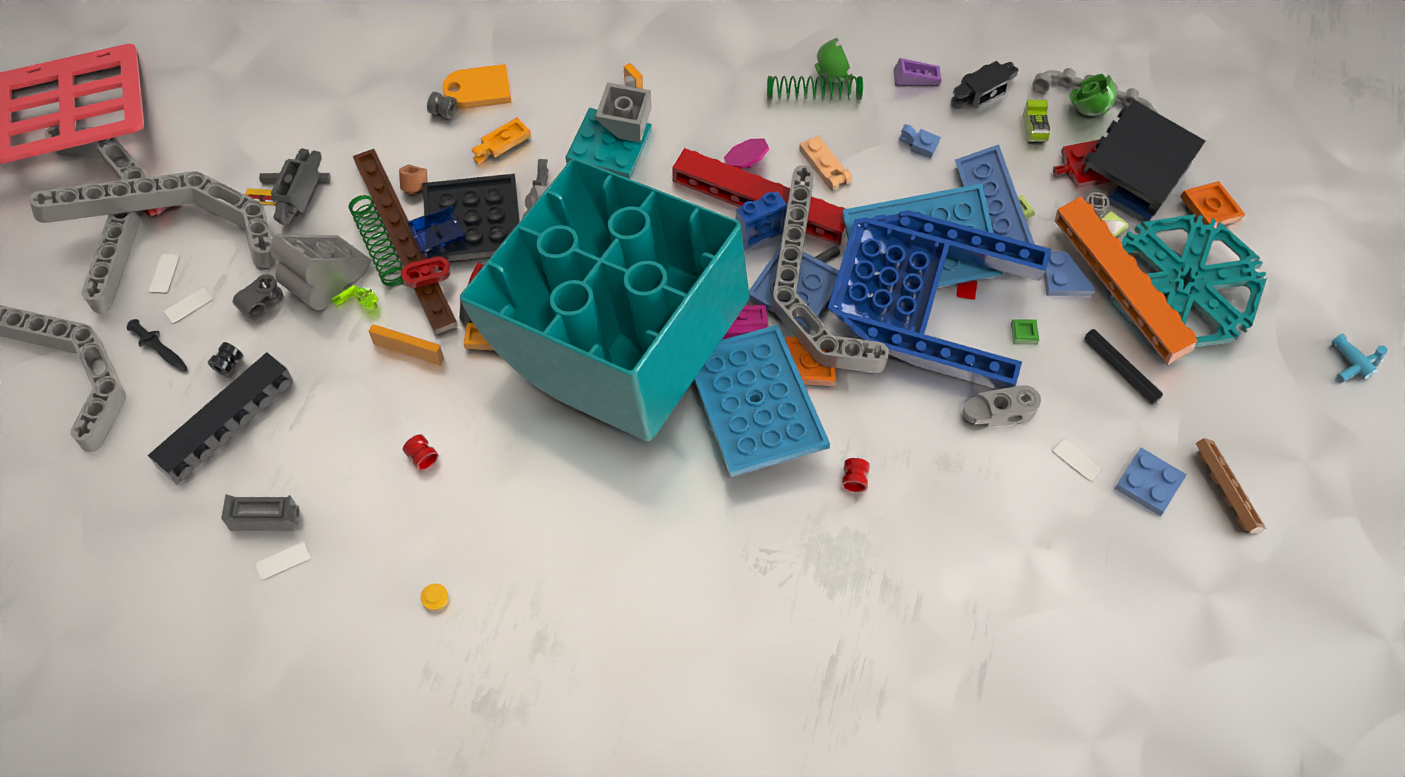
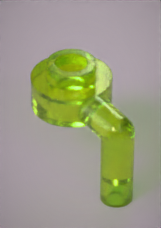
M356 285L349 287L331 299L334 305L338 307L355 296L368 313L378 308L376 302L379 301L371 289L367 291L365 288L360 289Z

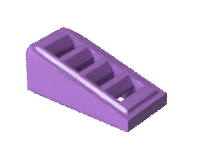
M899 58L893 70L895 84L940 85L942 82L940 67L937 65Z

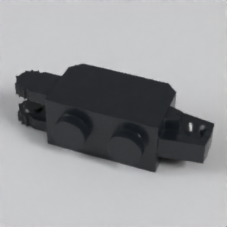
M995 61L989 65H984L973 73L966 74L962 78L961 84L954 88V97L951 99L952 106L959 108L970 104L972 107L979 108L1006 93L1009 81L1017 76L1019 69L1012 62L1001 65L998 61Z

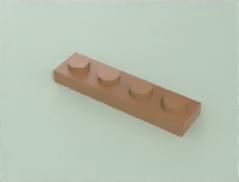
M1206 438L1196 442L1195 444L1200 450L1197 452L1199 458L1210 467L1212 480L1217 486L1222 487L1225 495H1223L1224 500L1230 508L1235 509L1239 516L1237 521L1244 531L1255 534L1266 530L1267 528L1215 442Z

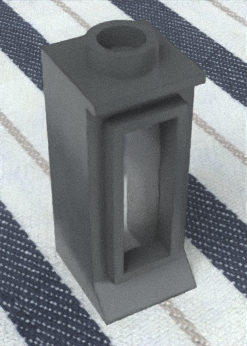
M225 494L221 519L230 531H294L295 521L299 520L300 509L295 504L291 495H288V497H234Z

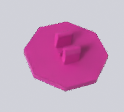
M764 138L748 139L733 146L724 159L728 165L733 167L752 168V164L760 161L769 151V146Z

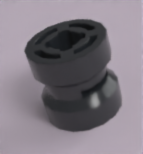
M223 342L218 348V353L212 355L207 363L214 371L228 377L233 371V366L238 364L244 355L232 344Z

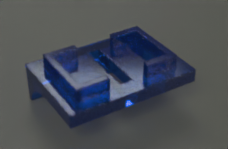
M452 205L407 222L411 235L421 254L466 238ZM436 224L441 234V239L438 240L432 225Z

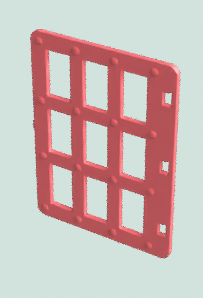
M134 44L119 45L0 72V164L135 133L144 127L138 54ZM121 66V75L74 85V76ZM58 80L59 89L12 100V90ZM122 87L123 97L75 108V98ZM59 102V112L11 123L12 112ZM124 110L125 120L76 131L77 120ZM60 125L59 136L11 147V136Z

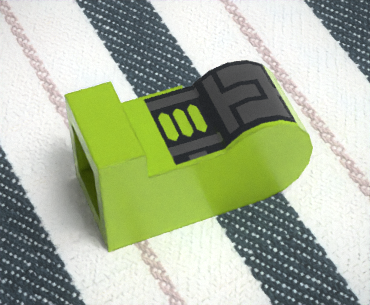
M1027 100L1022 115L1028 142H1048L1050 125L1047 115V100Z

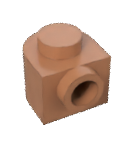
M409 164L400 168V189L410 195L419 193L423 189L422 183L428 182L427 169Z

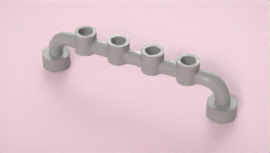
M1066 68L1063 72L1049 70L1037 74L1032 86L1038 92H1046L1050 88L1052 79H1055L1066 87L1071 85L1081 87L1080 82L1093 75H1086L1082 79L1075 77L1076 72L1071 68ZM1114 82L1117 91L1116 99L1123 101L1124 105L1129 107L1131 102L1136 100L1157 112L1148 100L1139 97L1137 89L1130 88L1125 93L1117 90L1118 85Z

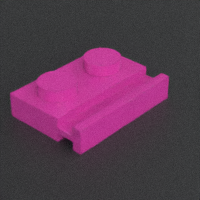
M766 305L745 306L723 339L767 328Z

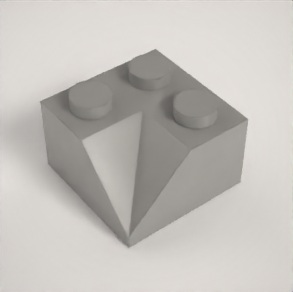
M607 82L595 116L596 120L619 139L641 143L652 109L651 90Z

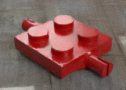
M1099 140L1063 146L1061 153L1065 160V165L1053 167L1055 176L1067 173L1073 179L1076 189L1112 182L1091 168L1086 175L1082 174L1086 167V164L1083 162L1091 151L1093 153L1096 152L1095 146Z

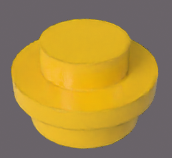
M437 583L426 586L420 596L422 605L432 611L443 608L448 601L446 588Z

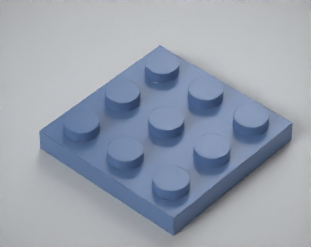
M781 245L749 290V300L759 305H766V309L775 313L773 311V292ZM803 251L797 294L819 318L831 299L839 270ZM780 300L783 303L788 302L787 300ZM794 318L804 330L808 332L811 330V327L803 318Z

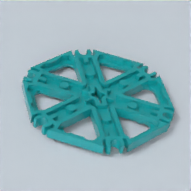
M1196 214L1141 222V225L1137 224L1134 230L1138 235H1134L1130 231L1127 232L1126 236L1124 235L1122 240L1124 250L1128 254L1137 253L1157 271L1147 274L1151 279V283L1157 291H1161L1167 297L1166 302L1179 313L1185 325L1193 305L1217 328L1216 334L1196 337L1198 341L1194 348L1231 343L1241 335L1236 328L1241 329L1245 333L1248 332L1249 328L1253 325L1267 278L1264 279L1266 272L1255 271V269L1261 268L1263 264L1262 261H1259L1260 257L1220 221L1216 229L1214 228L1215 219H1212L1209 225L1203 224L1202 215L1198 217L1196 223H1194ZM1179 229L1184 230L1188 237L1181 258L1155 234ZM1214 241L1223 242L1240 259L1239 261L1205 265L1212 242ZM1188 273H1190L1188 277L1189 283L1188 285H1186L1185 289H1183V279L1187 276ZM1238 286L1247 287L1250 290V297L1245 311L1240 313L1216 290ZM1111 295L1110 299L1113 301V305L1136 326L1113 295Z

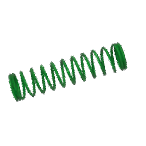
M768 76L767 79L768 99H772L773 97V86L775 78L777 83V92L779 100L781 99L782 84L784 79L786 85L787 99H789L790 97V89L793 79L795 86V97L797 100L801 78L803 81L805 100L807 99L810 78L812 82L814 100L816 98L818 79H820L822 99H824L827 78L829 79L831 100L833 99L835 82H833L832 84L829 76L825 78L824 86L822 78L818 76L815 82V88L812 76L808 77L806 86L803 76H800L798 85H796L795 77L792 76L790 78L789 88L787 78L783 76L780 83V90L777 76ZM836 76L839 86V99L841 100L844 81L840 84L839 77ZM844 76L847 81L848 99L850 100L852 82L855 78L856 98L861 100L863 96V77L858 76L856 78L853 76L849 86V80L847 76Z
M367 195L355 197L349 203L348 208L354 222H356L357 228L360 230V235L363 237V242L366 244L370 257H372L373 264L376 265L375 268L379 272L382 284L386 286L400 284L403 282L402 276L395 279H384L387 274L398 270L402 271L403 268L401 267L402 262L398 260L399 255L395 253L396 249L392 246V241L388 239L389 234L385 232L386 227L382 225L383 221L379 218L380 215L376 211L377 208L374 205L373 199ZM363 199L371 201L370 204L363 205L356 211H353V206L358 201ZM369 206L365 210L359 211L361 208ZM374 213L377 214V218H371L363 224L359 223L360 219L368 218ZM377 220L381 222L380 225H374L366 231L362 230L364 225L373 224ZM380 227L384 229L383 232H377L371 237L365 236L367 232L376 231ZM383 234L387 235L386 239H380L374 244L368 243L370 239L379 238ZM386 241L390 242V246H384L377 251H372L373 246L382 245ZM389 248L393 249V253L385 254L381 258H375L377 253L385 252ZM392 255L397 257L396 260L389 261L384 265H378L380 260L388 259ZM396 262L400 263L399 267H392L385 272H381L383 267L391 266Z

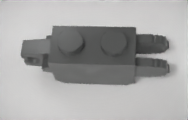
M301 148L295 159L285 160L271 191V198L276 203L273 218L279 224L288 226L295 213H304L320 176L317 170L322 159L321 152L313 150L309 153L308 149Z

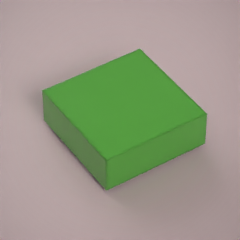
M1012 319L1013 344L1037 345L1039 342L1037 320Z

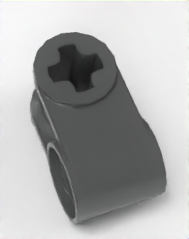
M264 274L236 293L232 302L248 320L253 321L260 318L267 310L279 303L283 298V292L277 286L274 276Z

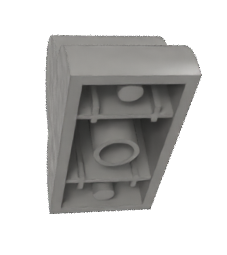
M275 234L270 248L272 257L279 262L275 272L277 282L314 310H323L329 307L341 295L345 285L357 281L366 272L372 261L338 235Z

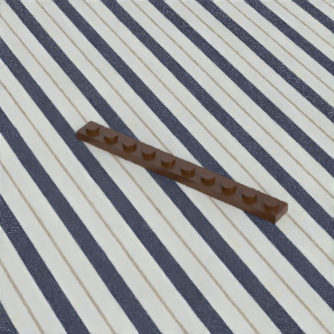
M375 149L354 155L353 159L370 197L373 199L377 212L383 221V225L386 227V231L399 255L403 267L409 263L427 259ZM439 283L413 288L435 336L458 327Z

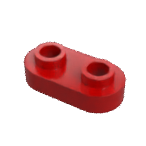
M433 257L409 263L401 271L404 284L410 288L442 282L451 274L449 262L443 257Z

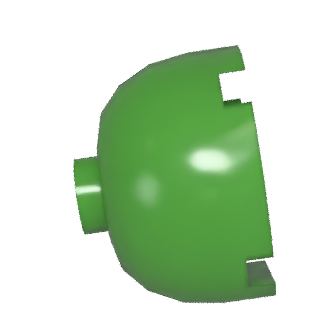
M834 38L820 47L817 53L818 63L814 64L819 76L823 75L824 78L829 76L831 83L835 82V84H838L836 76L839 77L840 83L842 81L846 82L844 76H847L848 80H851L853 77L852 74L848 75L847 73L850 65L842 46H836V43L839 41L838 38Z
M1097 74L1080 82L1081 87L1077 91L1074 88L1069 95L1073 106L1085 116H1102L1114 104L1117 91L1110 75L1105 77L1104 74Z

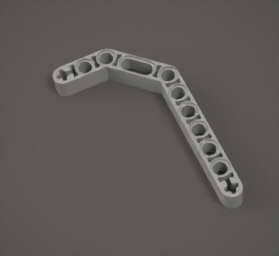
M60 125L49 127L45 131V137L59 136ZM76 126V131L93 127ZM116 137L54 151L56 154L64 156L102 158L120 180L147 177L143 169ZM118 157H123L129 164L120 168L113 161ZM144 210L108 215L82 289L83 298L96 313H104L113 305Z
M806 165L797 166L793 171L773 292V311L820 365L870 373L882 372L886 367L889 349L885 344L876 341L833 336L797 294L814 180V171L811 167ZM780 300H787L788 302L783 303ZM794 318H803L816 334L810 335L806 333ZM823 349H829V350H831L832 352L826 353V352H823L822 350H823ZM852 352L855 353L856 356H850L846 353Z
M192 171L39 190L32 193L29 197L35 220L41 223L195 203L244 228L254 265L260 268H267L273 265L275 261L270 252L273 239L262 203L201 172ZM219 199H222V200H224V201H226V202H228V203H230V204H232V205H229V204H227V203H225V202H223V201H221V200H219Z
M0 305L1 337L78 354L93 389L70 432L73 439L84 451H97L103 445L126 400V393L102 341L92 327L87 324ZM102 357L106 369L102 374L95 375L91 368V362L95 358Z

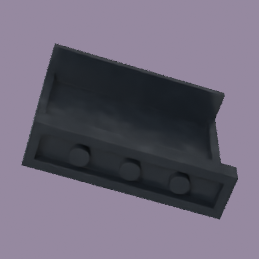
M1133 100L1129 107L1124 105L1117 116L1119 118L1118 122L1112 121L1106 131L1108 133L1107 137L1101 136L1095 146L1096 152L1093 153L1091 151L1083 162L1086 164V167L1082 174L1086 175L1090 168L1150 203L1146 212L1155 216L1206 140L1138 101Z

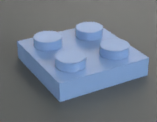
M1141 447L1114 489L1161 517L1187 474Z

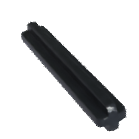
M1095 329L1090 330L1086 334L1084 339L1151 403L1155 404L1163 397V393Z

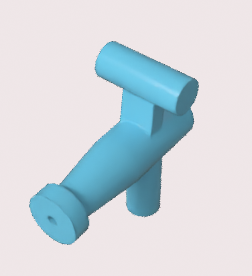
M1340 334L1332 340L1331 343L1335 347L1338 346L1346 359L1352 364V366L1337 374V378L1341 382L1350 379L1358 373L1365 379L1370 378L1378 371L1375 366L1381 364L1388 351L1385 346H1378L1374 354L1365 357L1361 351L1346 340L1347 337L1344 334Z

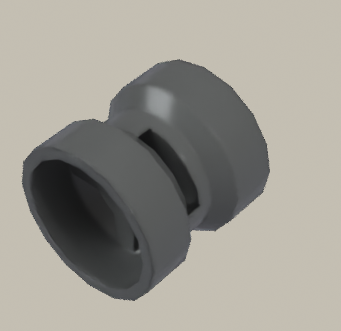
M438 92L431 93L427 102L428 113L434 115L441 114L443 118L451 119L456 112V98L451 96L444 97Z

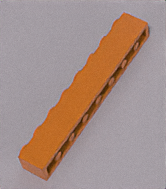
M1081 196L1058 208L1054 220L1165 363L1169 365L1192 352L1198 341L1193 330L1187 328L1182 322L1179 313L1169 306L1164 294L1161 291H1157L1151 283L1150 277L1137 266L1135 258L1132 255H1128L1121 241L1109 231L1106 222L1100 220L1095 214L1093 206Z

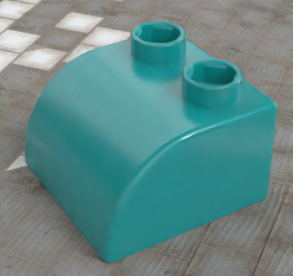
M572 159L567 163L460 294L461 302L467 314L481 335L526 380L553 398L644 441H650L656 436L750 298L742 231L739 221L579 159Z

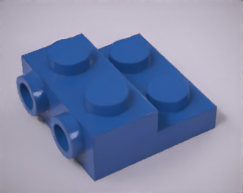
M778 191L774 193L768 192L754 202L748 201L736 209L735 220L741 224L744 250L783 233L787 204Z

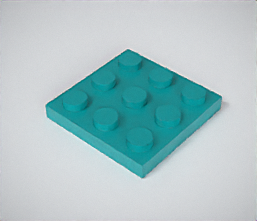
M589 108L566 154V163L572 159H579L630 179L652 131V124H646L641 143L619 139L596 120L597 109Z

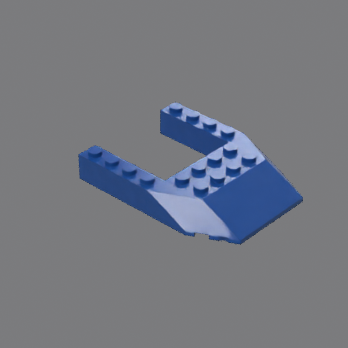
M909 210L901 211L899 214L885 216L883 214L873 218L855 219L828 310L860 338L885 344L889 349L890 355L909 364L995 389L1015 387L1022 361L925 335V330L946 256L1040 281L1046 272L1051 249Z

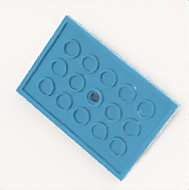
M982 183L842 210L848 240L855 219L873 218L883 214L885 216L894 215L907 210L993 233ZM946 256L937 288L1000 277L1003 275V272Z
M779 325L720 341L694 379L730 477L830 448L828 437Z

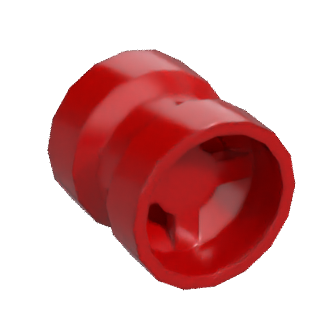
M422 434L410 438L402 449L407 457L413 459V465L419 471L431 467L439 457L437 451L433 447L428 446L429 442Z
M860 458L845 460L843 470L846 475L842 478V488L854 493L866 491L868 488L866 475L870 469L869 462Z

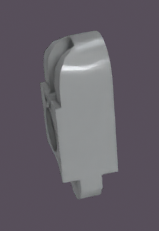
M1025 385L978 393L977 397H972L965 403L962 413L963 417L968 422L974 423V425L987 424V427L1024 423L1030 421L1036 414L1041 403V396L1033 387Z

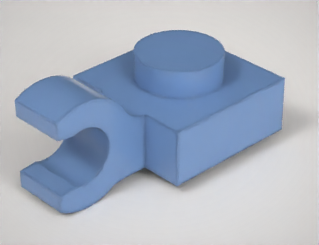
M904 124L899 137L901 142L912 144V151L932 158L941 139L940 136L920 129L919 133H917L912 126Z

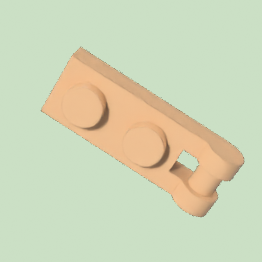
M819 135L800 143L799 150L830 190L838 188L842 183L852 182L850 171L842 166Z

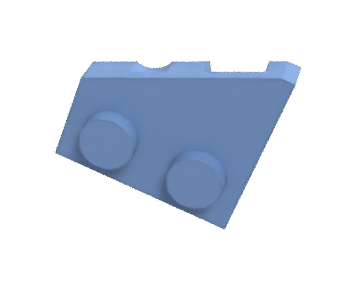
M1051 251L1046 272L1044 273L1047 296H1093L1095 292L1094 286L1066 251Z

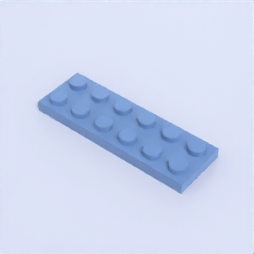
M999 144L955 159L964 187L983 184L993 233L1035 244Z

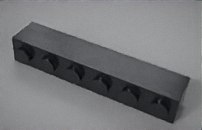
M266 352L148 454V457L162 473L177 485L181 480L189 477L198 465L208 460L216 449L222 444L227 443L232 435L242 426H246L260 410L265 409L278 394L288 389L293 382L288 369Z

